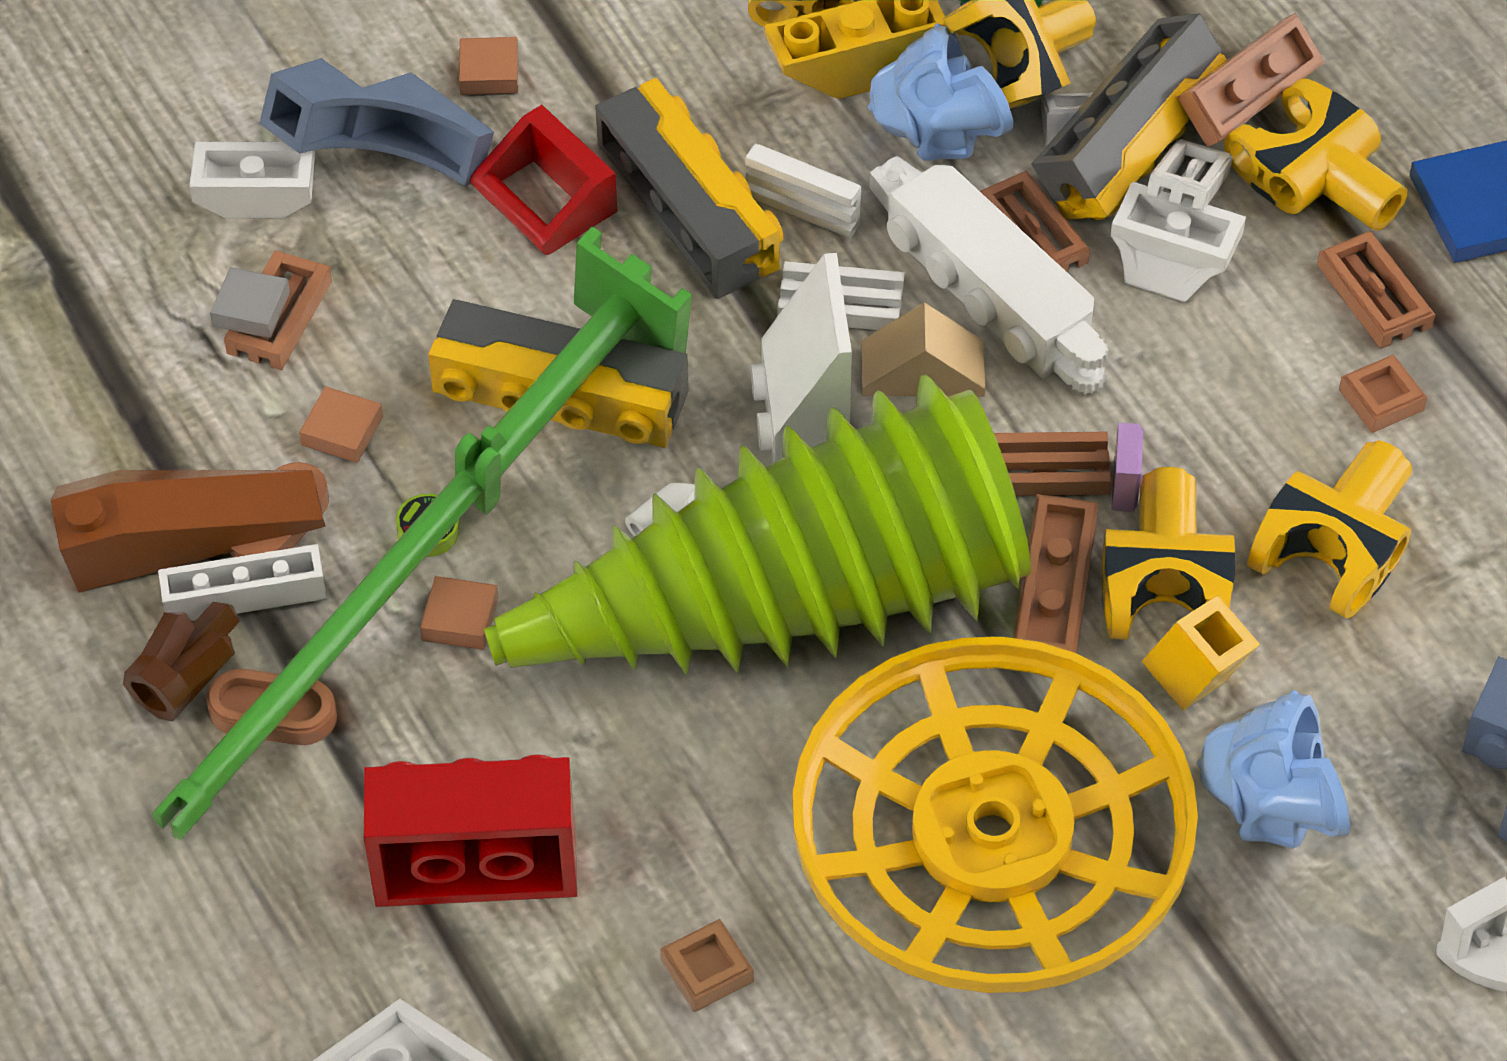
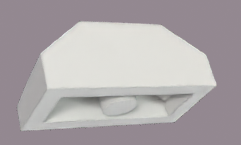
M195 142L189 185L192 202L224 218H285L311 203L315 150L300 154L285 142Z
M1132 181L1111 227V237L1121 253L1124 282L1128 286L1185 303L1210 277L1226 270L1243 235L1246 216L1207 205L1204 211L1192 208L1193 200L1184 198L1181 204L1169 201L1170 193L1161 191L1158 197L1146 194V185Z

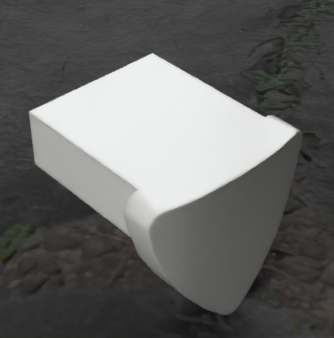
M1505 877L1447 908L1441 941L1438 942L1436 948L1437 957L1456 973L1476 984L1501 992H1507V880Z

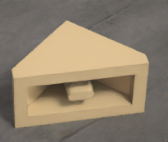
M925 302L862 340V396H874L877 390L883 392L886 396H917L919 378L921 375L926 374L946 396H952L970 389L977 397H985L984 341Z

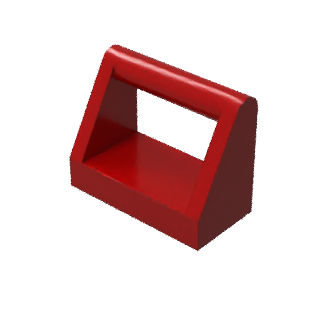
M542 104L521 117L470 177V184L545 255L555 252L588 231L591 226L598 225L618 212L616 173ZM532 162L537 164L572 197L548 225L502 182Z

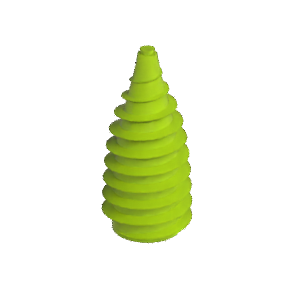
M924 374L920 376L918 381L916 408L901 413L883 392L877 390L873 397L871 424L855 429L836 408L831 407L828 414L826 440L813 447H810L789 425L785 426L782 458L767 467L747 447L741 445L737 479L722 488L701 468L697 467L695 470L694 500L676 512L656 493H653L651 525L633 538H630L613 525L611 550L585 567L579 562L574 561V573L541 594L535 592L533 598L495 617L496 625L484 628V632L495 666L508 662L510 668L578 660L581 665H585L586 659L625 657L633 670H636L640 654H671L687 676L693 650H719L738 674L744 644L768 643L788 668L793 636L815 634L836 658L840 627L863 624L884 648L887 616L909 611L931 635L934 603L956 598L974 620L977 621L980 590L1011 582L1019 590V578L1031 574V558L1012 482L992 427L977 396L969 389L947 397L937 384Z

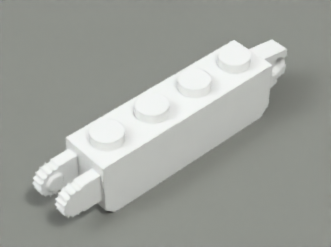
M895 156L884 165L877 166L870 172L869 188L888 211L887 231L896 247L903 252H910L926 268L929 276L937 286L950 290L965 305L969 315L976 323L982 326L986 325L1005 343L1008 352L1016 361L1026 363L1042 379L1055 372L1067 385H1072L1073 390L1076 389L1078 393L1083 392L1084 395L1086 393L1093 394L1094 391L1099 392V388H1103L1106 373H1104L1105 368L1102 367V364H1106V359L1108 358V344H1105L1104 339H1100L1099 334L1092 328L1094 297L953 166L934 165L926 171L920 172L900 157Z

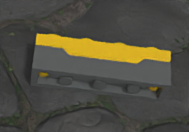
M1200 13L1157 19L1031 163L1053 201L1057 202L1056 206L1066 220L1083 218L1101 220L1114 214L1119 210L1123 197L1126 195L1132 181L1137 182L1148 175L1155 167L1154 161L1168 144L1177 140L1185 132L1186 123L1190 118L1177 96L1227 60L1225 55L1220 53L1222 50Z
M656 77L640 84L639 88L634 87L595 105L598 146L718 299L759 280L761 276L765 277L780 270V243L783 242V231L778 219L770 210L763 211L753 199L750 187L744 176L739 171L732 172L721 159L719 148L712 136L706 132L701 134L691 121L689 111L678 95L671 96Z
M453 299L436 335L437 339L434 340L428 353L432 391L443 394L455 401H472L501 408L508 412L579 332L580 328ZM621 339L554 415L551 421L562 423L571 429H588L621 437L623 440L633 444L646 443L667 448L672 435V429L675 428L689 392L688 356L686 353Z

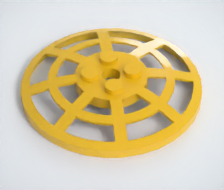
M965 637L927 644L892 657L860 676L832 701L813 727L798 761L792 792L793 833L802 870L819 903L838 926L873 956L908 975L944 987L983 993L1030 992L1068 984L1106 968L1135 949L1162 922L1181 893L1193 859L1198 821L1195 784L1184 751L1165 719L1139 691L1111 670L1077 653L1042 642L1008 637ZM1001 668L1035 673L1051 678L1053 681L1038 713L1024 708L1003 705H971L957 708L946 673L964 669ZM920 680L932 716L921 719L898 733L878 752L873 760L839 739L847 727L872 704L895 690ZM1078 689L1097 698L1121 716L1144 740L1154 758L1118 774L1113 764L1094 743L1074 728L1063 723ZM972 728H1003L1018 730L1028 734L1018 754L998 750L974 752L966 730ZM940 738L948 761L931 773L922 786L893 772L894 768L912 751L930 740ZM1055 744L1076 758L1095 778L1097 783L1067 794L1060 781L1043 767L1052 745ZM825 762L860 783L852 815L855 851L827 854L817 853L813 835L812 808L818 778ZM1165 781L1172 798L1175 822L1172 860L1166 875L1128 867L1134 837L1133 813L1129 798ZM879 794L913 811V840L880 847L875 846L873 839V815ZM1109 807L1112 817L1113 842L1108 861L1071 849L1074 820ZM995 815L1005 819L1011 828L1002 835L990 836L979 831L975 823L984 816ZM923 865L926 871L945 887V890L931 913H928L907 898L889 878L887 872ZM1059 873L1095 885L1077 905L1051 920L1047 919L1035 895V892L1047 886ZM866 876L872 888L890 909L909 924L920 929L906 951L904 952L880 939L854 918L837 899L828 880ZM1115 891L1154 899L1144 916L1125 935L1096 953L1071 962L1057 938L1071 932L1091 919L1110 900ZM971 899L985 902L1008 901L1021 929L987 931L956 924ZM946 941L961 946L981 949H1017L1030 946L1043 970L1028 973L986 974L947 968L932 962Z

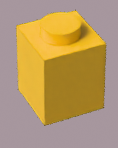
M1217 595L1177 621L1141 662L1182 711H1184L1223 685L1260 644Z

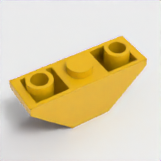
M861 0L764 25V34L784 75L836 99H842L871 91V80L880 69L896 61L909 44L924 36V33L934 28L935 24L938 23L941 26H946L943 20L945 15L937 0Z

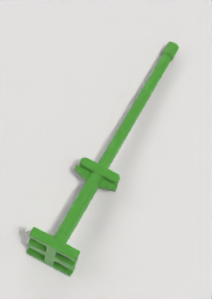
M591 226L576 245L574 305L592 317L494 427L487 426L481 433V440L473 434L467 433L459 441L455 449V476L190 776L187 779H182L152 812L153 819L162 829L181 810L179 815L171 822L173 837L182 840L212 806L214 797L469 507L475 502V507L484 514H488L493 510L501 495V476L622 338L686 353L692 301L691 293L681 288L673 298L651 284L652 267L634 254H631L623 264L601 250L602 233Z

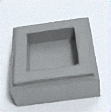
M230 267L210 312L212 326L271 338L290 293L288 279Z

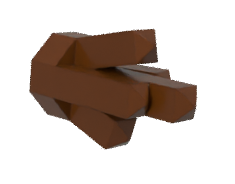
M212 602L194 623L191 622L185 612H164L143 652L124 672L123 685L135 702L158 719L174 721L234 655L235 651L228 634L240 620L233 605Z

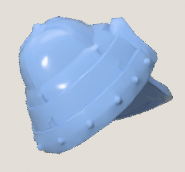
M935 24L934 28L926 31L924 36L909 44L896 61L880 69L871 80L869 111L873 113L874 118L878 124L882 125L885 131L897 137L908 138L918 148L916 154L923 161L969 158L973 155L978 135L997 137L1010 133L1013 128V117L1001 88L982 65L971 68L967 56L963 54L956 34H950L947 26Z
M1293 690L1290 694L1280 696L1276 701L1257 706L1253 711L1246 713L1241 719L1224 723L1207 734L1201 758L1197 761V766L1201 770L1200 779L1202 786L1222 805L1229 807L1237 823L1241 824L1237 832L1243 841L1269 842L1294 849L1301 845L1308 829L1318 830L1332 837L1346 836L1350 833L1351 827L1345 794L1330 759L1324 758L1318 711L1311 695L1298 694L1297 691Z

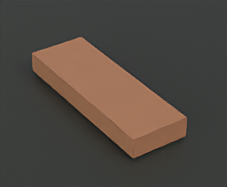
M1294 13L1279 21L1177 96L1204 143L1209 147L1223 140L1236 127L1247 122L1280 97L1283 91L1299 79H1304L1325 63L1297 14Z
M1036 494L1028 542L1031 574L1022 579L1013 638L1042 642L1077 653L1099 502Z

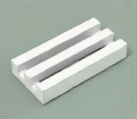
M1179 139L1151 173L1146 194L1158 197L1164 188L1171 189L1169 201L1181 204L1186 195L1194 196L1192 208L1204 211L1228 177L1233 156H1230V153ZM1185 155L1195 158L1188 164V168L1182 176L1175 175L1184 162ZM1207 163H1213L1200 182L1197 181L1205 171Z
M756 143L745 157V165L749 166L746 172V181L750 182L749 187L754 200L849 239L852 238L860 226L861 186L859 184Z
M784 261L777 317L816 264ZM839 266L848 328L879 330L900 317L905 272ZM853 304L886 306V307H888V308L855 306V305H853Z

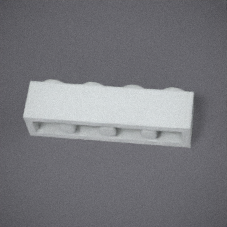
M318 544L158 570L164 611L185 612L191 621L197 620L212 602L231 604L238 614L327 599Z

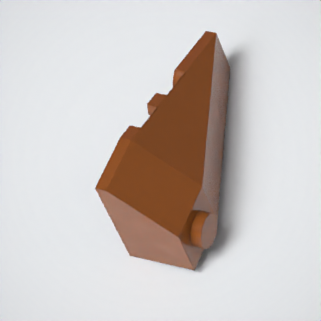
M116 470L57 486L51 498L59 550L79 593L155 573L160 569L177 567L232 552L231 547L291 534L293 536L326 527L312 470Z

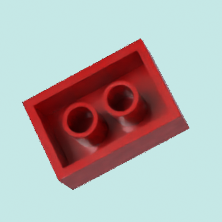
M535 754L525 756L519 760L483 761L477 758H462L452 763L417 765L407 761H395L385 766L364 767V843L375 907L578 897L576 830L570 757L552 758L546 755Z

